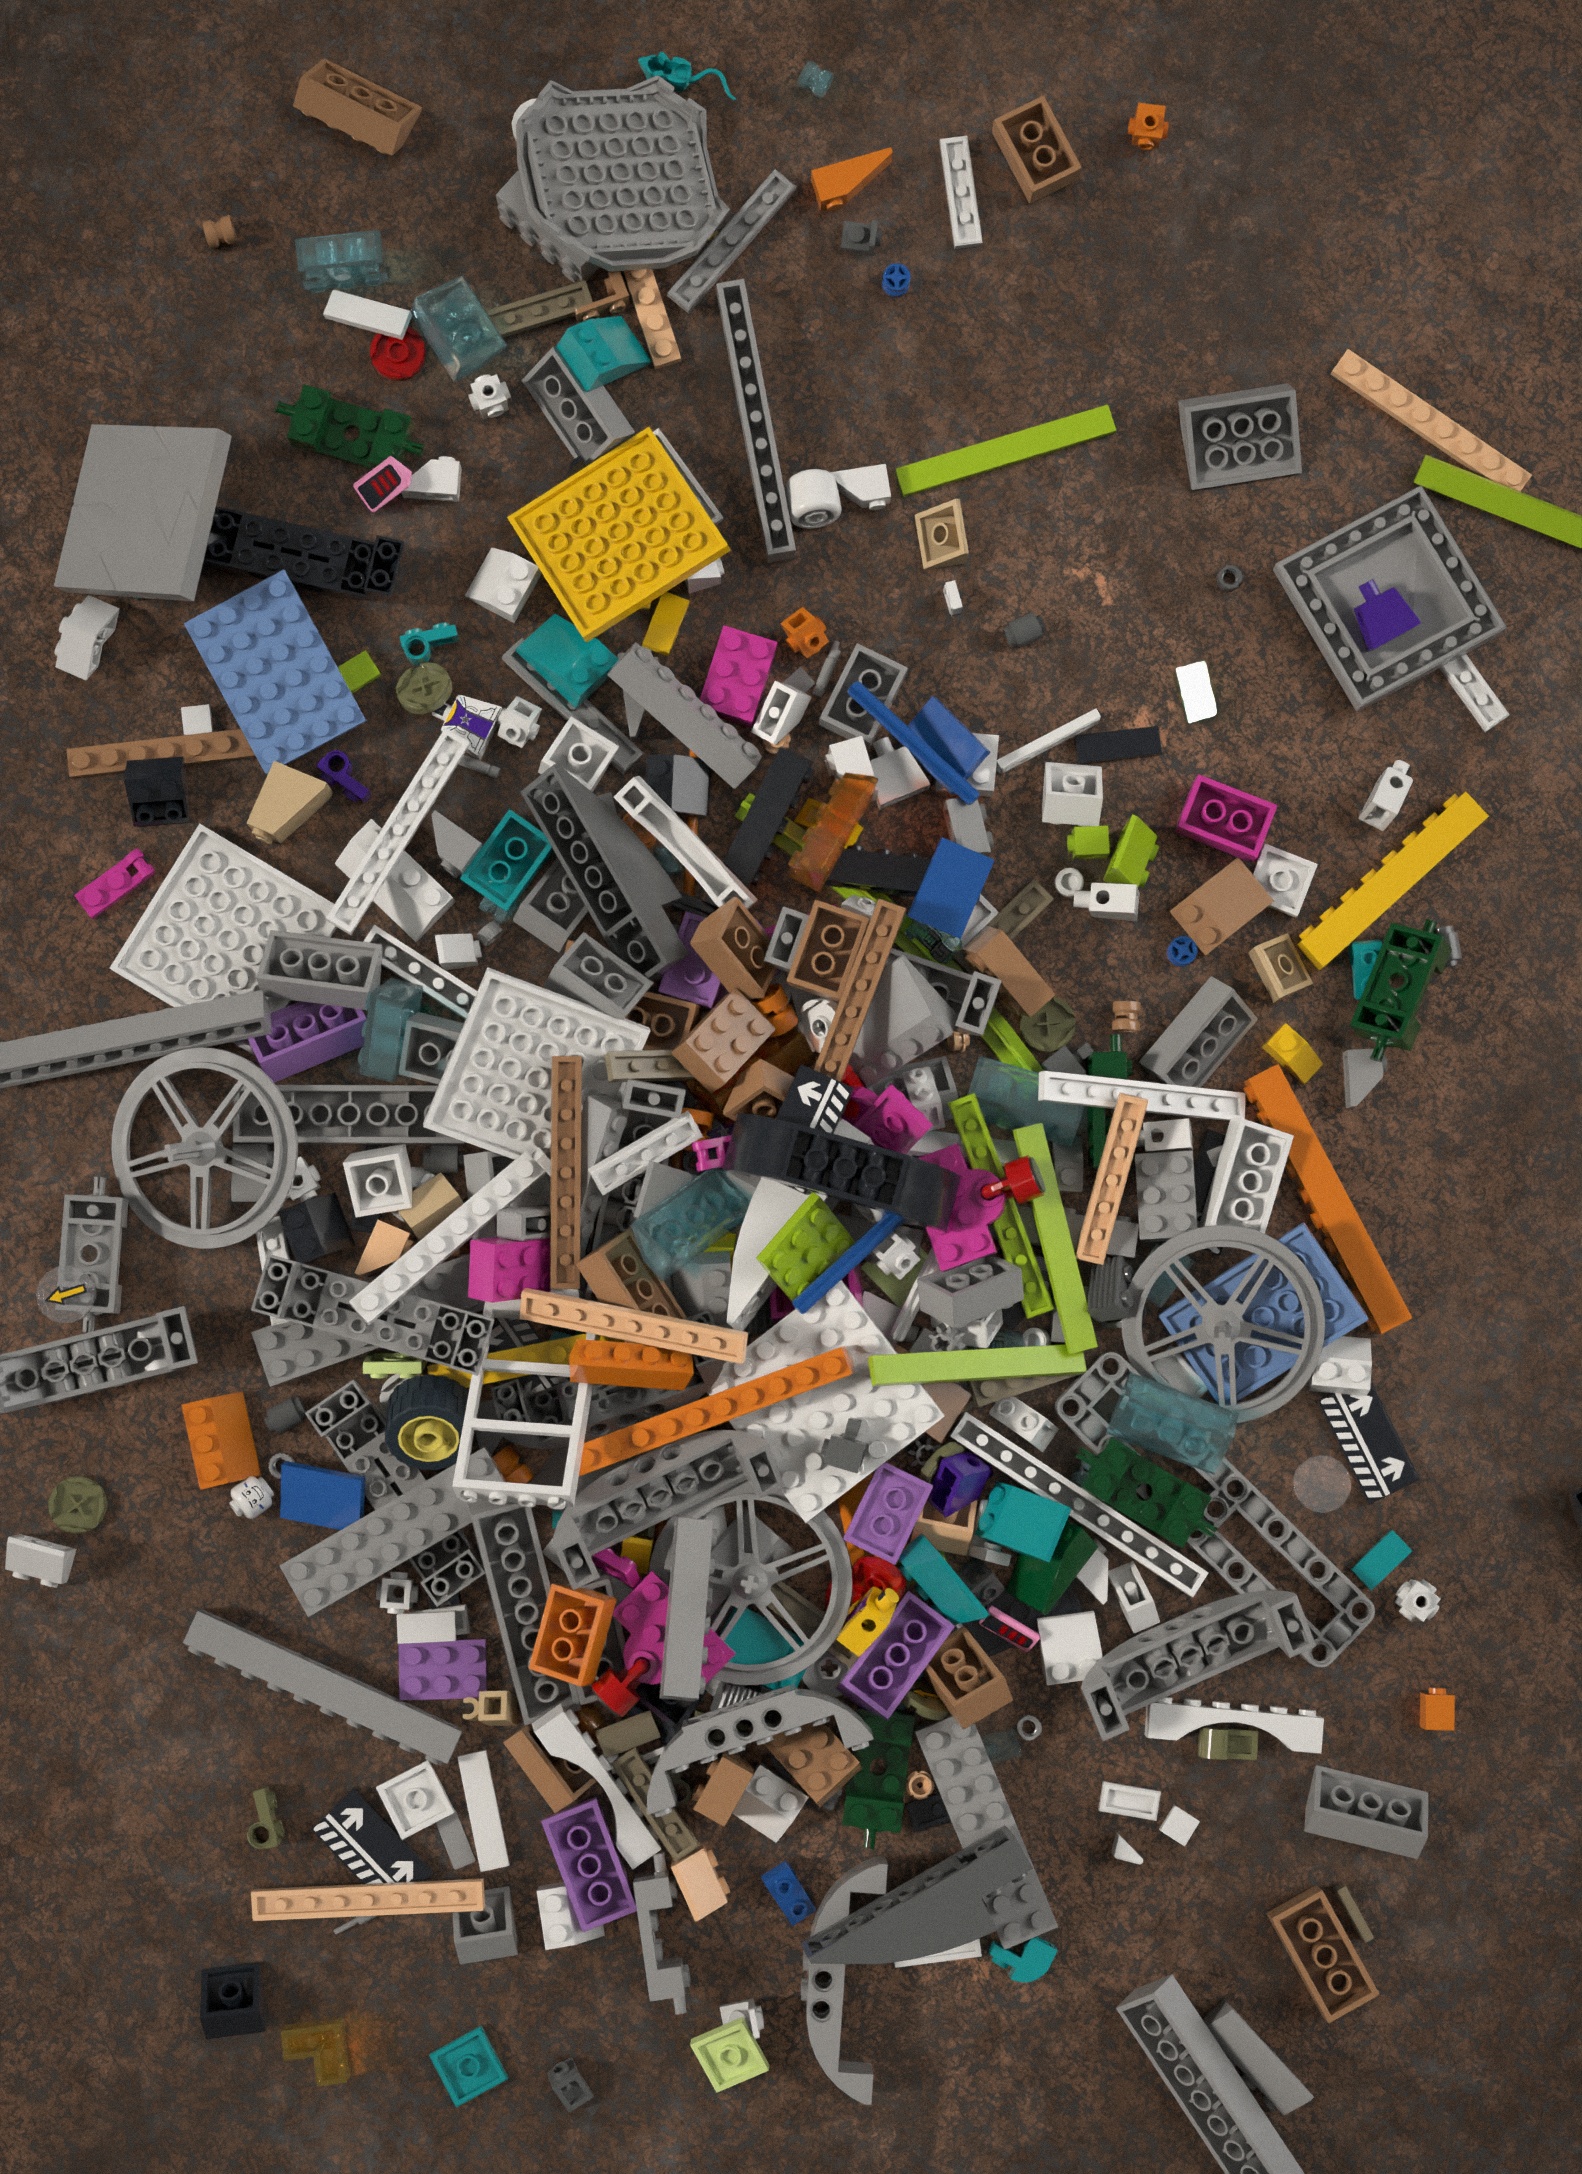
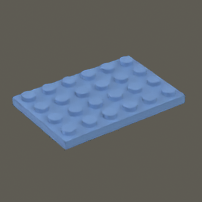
M285 570L276 573L184 623L266 775H268L274 761L287 765L367 722Z
M1304 1222L1276 1239L1289 1248L1302 1261L1318 1287L1325 1315L1323 1348L1368 1320V1316ZM1254 1253L1203 1285V1289L1218 1305L1226 1304L1259 1255ZM1264 1258L1236 1300L1243 1304L1269 1262L1267 1259ZM1273 1265L1242 1315V1318L1245 1322L1304 1338V1314L1298 1294L1285 1274ZM1198 1290L1191 1293L1200 1306L1207 1302ZM1186 1297L1158 1315L1171 1335L1199 1325L1203 1319ZM1252 1330L1250 1335L1253 1338L1299 1349L1302 1347V1344ZM1193 1333L1175 1341L1180 1346L1197 1340V1337ZM1238 1341L1234 1345L1236 1402L1292 1368L1299 1355ZM1206 1343L1182 1351L1219 1404L1214 1346L1211 1343ZM1229 1354L1221 1355L1225 1404H1231Z

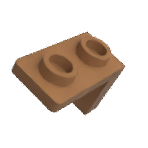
M607 270L608 278L604 279V283L610 297L574 310L578 323L599 318L600 315L607 312L611 314L621 312L630 304L629 294L620 271L610 272Z

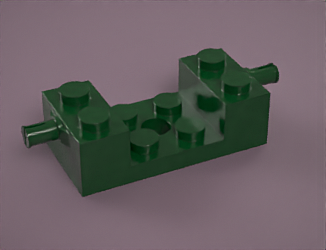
M305 384L303 385L299 400L294 406L281 401L277 402L275 413L291 417L287 439L292 447L369 470L374 469L390 456L403 464L406 452L419 456L423 454L424 444L410 441L415 427L411 416L385 408L383 413L339 401L333 399L331 392ZM350 428H356L360 431V436L355 441L345 439V432Z
M1426 919L1422 930L1395 923L1390 924L1353 1015L1350 1026L1361 1038L1376 1043L1370 1059L1376 1062H1382L1387 1047H1396L1407 1051L1412 1050L1421 1028L1420 1023L1415 1017L1433 972L1442 974L1452 948L1444 936L1433 933L1437 922ZM1395 978H1405V982L1400 988H1391V983Z
M1121 1034L1110 1035V1052H1092L1086 1058V1072L1088 1076L1127 1080L1128 1076L1132 1075V1061L1127 1059V1052H1122ZM1087 1106L1088 1171H1098L1107 1139L1105 1136L1110 1128V1117L1105 1116V1108Z
M1107 1437L1097 1455L1083 1447L1079 1449V1452L1088 1456V1458L1080 1453L1076 1454V1458L1090 1465L1088 1472L1079 1485L1080 1488L1175 1545L1183 1548L1190 1535L1196 1530L1210 1538L1214 1536V1533L1205 1529V1527L1213 1532L1217 1531V1527L1203 1520L1204 1511L1212 1499L1211 1496L1191 1484L1183 1482L1112 1437ZM1142 1483L1148 1484L1152 1490V1494L1147 1500H1140L1136 1495V1488Z
M857 1705L856 1712L871 1728L873 1740L869 1741V1746L860 1750L853 1751L851 1747L852 1755L860 1762L863 1768L846 1784L842 1825L858 1827L865 1831L862 1848L868 1849L870 1838L869 1850H874L876 1832L889 1831L900 1833L903 1799L915 1713L914 1711L895 1709L889 1719L886 1720ZM876 1758L883 1759L887 1764L886 1770L881 1774H875L870 1769V1763Z

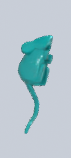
M660 52L658 56L650 55L638 59V63L647 80L658 75L675 87L674 92H683L689 84L695 83L711 73L720 77L727 95L732 100H736L729 91L724 75L717 69H706L695 76H691V63L680 57L669 59L664 52Z

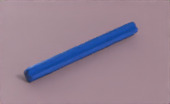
M857 681L849 687L848 694L963 801L971 805L979 798L980 793L864 685Z
M887 1213L793 1300L794 1308L799 1313L805 1314L896 1230L906 1218Z

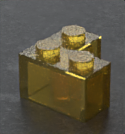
M344 2017L286 2024L283 2027L281 2039L284 2061L314 2057L317 2087L347 2083L351 2075Z

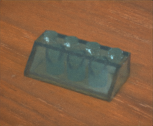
M982 1056L978 1058L966 1094L967 1096L975 1093L985 1122L1011 1130L1042 1123L1046 1140L1070 1147L1077 1133L1085 1107L1082 1105L1038 1101L1039 1073Z
M719 1167L706 1170L632 1223L631 1227L643 1261L661 1281H664L742 1224L750 1201Z
M1130 1372L1119 1395L1106 1434L1214 1475L1234 1438L1239 1413Z

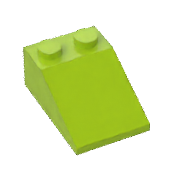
M1132 814L1122 829L1103 881L1112 884L1137 885V887H1144L1149 875V871H1146L1145 868L1148 860L1154 861L1159 845L1155 844L1158 836L1138 816Z

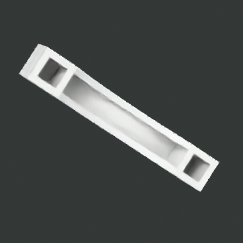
M640 776L633 777L614 796L635 820L652 833L685 866L719 908L733 897H738L747 910L758 900Z
M1165 1697L1147 1705L1144 1735L1147 1738L1177 1741L1187 1733L1202 1726L1220 1722H1237L1253 1725L1268 1731L1292 1751L1321 1754L1324 1718L1317 1716L1316 1710L1299 1709V1714L1287 1713L1288 1708L1270 1706V1711L1259 1710V1705L1241 1704L1240 1709L1230 1708L1229 1702L1213 1701L1212 1706L1201 1705V1700L1184 1698V1703L1172 1702V1697Z
M560 1703L532 1723L534 1733L550 1755L579 1765L590 1773L604 1788L613 1807V1838L616 1847L630 1867L634 1869L661 1850L658 1841L660 1838L651 1824L647 1825L642 1818L644 1814L634 1800L631 1803L626 1796V1793L629 1791L620 1777L615 1780L609 1772L613 1768L603 1754L599 1757L593 1748L596 1747V1744L587 1731L582 1734L577 1725L580 1721L571 1708L566 1711Z

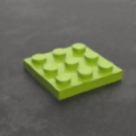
M812 1192L756 1259L791 1302H793L797 1296L851 1248L855 1241L822 1198Z

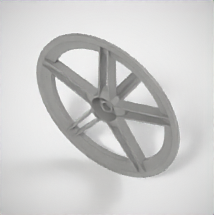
M190 1048L173 1052L158 1059L142 1071L132 1082L119 1105L113 1125L112 1161L119 1187L125 1199L129 1200V1206L139 1219L155 1233L183 1246L211 1249L226 1247L250 1238L275 1217L288 1197L294 1181L298 1160V1141L294 1120L284 1096L262 1069L244 1057L226 1050ZM206 1068L228 1074L237 1079L238 1082L205 1126L201 1127L168 1076L187 1069ZM160 1082L163 1084V1086L165 1087V1089L167 1090V1092L169 1093V1095L171 1096V1098L173 1099V1101L175 1102V1104L187 1120L188 1123L186 1125H184V1123L182 1122L181 1118L179 1117L178 1113L176 1112L175 1108L173 1107L172 1103L170 1102L169 1098L167 1097L166 1093L161 1087ZM245 1085L247 1088L220 1127L216 1125V1122ZM153 1089L181 1135L182 1141L181 1143L167 1144L164 1150L131 1161L130 1135L133 1121L142 1101ZM252 1093L264 1108L272 1128L274 1138L273 1168L225 1148L222 1144L223 1135ZM228 1156L271 1174L270 1179L226 1163ZM159 1157H168L169 1162L133 1172L132 1166ZM187 1164L190 1167L191 1227L177 1223L158 1211L142 1192L136 1177ZM214 1165L267 1185L260 1199L246 1214L227 1225L210 1228L212 1167ZM199 1177H203L201 1228H199Z
M1210 1225L1180 1233L1160 1245L1146 1258L1128 1287V1290L1132 1293L1133 1305L1129 1307V1317L1122 1318V1336L1129 1362L1180 1414L1203 1422L1231 1424L1265 1416L1286 1404L1304 1387L1319 1361L1325 1337V1315L1318 1287L1307 1267L1289 1248L1262 1232L1242 1226ZM1211 1247H1233L1259 1255L1224 1305H1218L1178 1259L1189 1253ZM1264 1258L1269 1261L1243 1304L1236 1300ZM1172 1263L1176 1265L1207 1301L1205 1304L1199 1305L1169 1267ZM1273 1265L1285 1274L1298 1294L1304 1314V1338L1245 1322L1242 1318V1315ZM1165 1270L1202 1316V1323L1145 1346L1142 1334V1314L1145 1301L1151 1287ZM1252 1330L1302 1344L1301 1349L1253 1338L1250 1335ZM1193 1333L1197 1337L1195 1341L1151 1356L1147 1353L1150 1350ZM1238 1341L1299 1355L1289 1373L1274 1388L1254 1399L1236 1403L1234 1345ZM1206 1343H1211L1214 1346L1219 1404L1200 1401L1180 1392L1161 1376L1152 1362ZM1229 1354L1231 1404H1225L1221 1365V1355Z
M748 1480L673 1515L661 1531L655 1544L649 1573L653 1570L669 1586L674 1523L678 1517L698 1519L713 1508L737 1501L739 1563L735 1567L715 1563V1569L723 1571L722 1578L709 1576V1582L729 1587L731 1591L711 1629L715 1632L730 1606L736 1607L738 1609L720 1636L724 1641L749 1604H755L795 1651L781 1659L763 1664H738L728 1661L713 1678L732 1684L761 1685L784 1680L805 1670L817 1661L831 1646L839 1634L849 1610L852 1596V1569L845 1542L834 1522L824 1510L807 1522L816 1532L822 1544L766 1565L760 1563L754 1500L775 1503L791 1510L798 1516L800 1515L781 1489L759 1499ZM742 1500H748L752 1553H744ZM823 1549L827 1552L826 1555L779 1575L776 1567ZM829 1560L832 1573L830 1602L823 1621L812 1637L808 1639L771 1592V1586L774 1583ZM772 1602L805 1644L799 1647L768 1611L766 1606Z

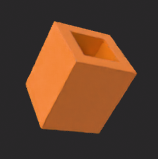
M1429 1687V1692H1420V1727L1425 1730L1454 1731L1455 1695L1446 1693V1688Z

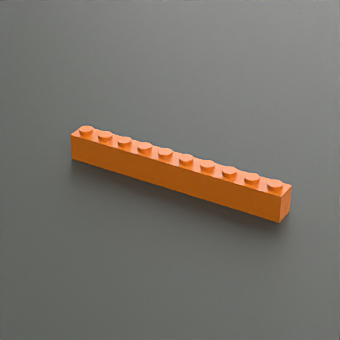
M1279 1064L1244 1081L1246 1085L1243 1088L1244 1093H1246L1250 1103L1255 1102L1259 1110L1257 1117L1261 1125L1294 1135L1284 1169L1290 1179L1295 1178L1300 1187L1297 1189V1193L1303 1204L1308 1203L1313 1212L1310 1214V1218L1318 1230L1322 1229L1326 1237L1323 1242L1330 1255L1335 1254L1340 1264L1337 1265V1269L1344 1280H1349L1353 1288L1351 1290L1358 1303L1362 1305L1368 1316V1320L1365 1323L1370 1331L1375 1330L1376 1334H1383L1412 1319L1407 1306Z
M846 1347L836 1348L588 1441L583 1446L579 1476L854 1374L855 1371Z

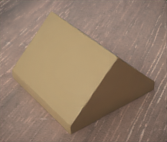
M953 499L915 514L923 569L966 564L969 551L960 499Z
M1288 933L1257 945L1248 952L1273 1003L1313 984Z
M440 1172L412 1192V1208L397 1211L419 1242L464 1203L459 1194Z

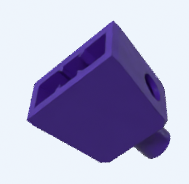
M1374 579L1358 587L1366 602L1355 607L1354 612L1368 652L1421 624L1419 618L1394 587L1381 593Z
M972 1452L942 1459L927 1501L945 1518L954 1514L980 1497L986 1480L993 1476L992 1466L988 1462H983Z

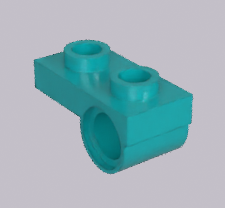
M449 623L436 624L433 626V629L422 631L420 628L411 629L405 632L406 635L399 636L407 659L414 665L428 662L431 658L432 647L460 642L456 626ZM416 644L425 646L424 652L419 656H414L410 653L411 648Z
M1379 939L1351 942L1349 944V961L1353 971V993L1356 1000L1362 996L1381 949L1382 942Z

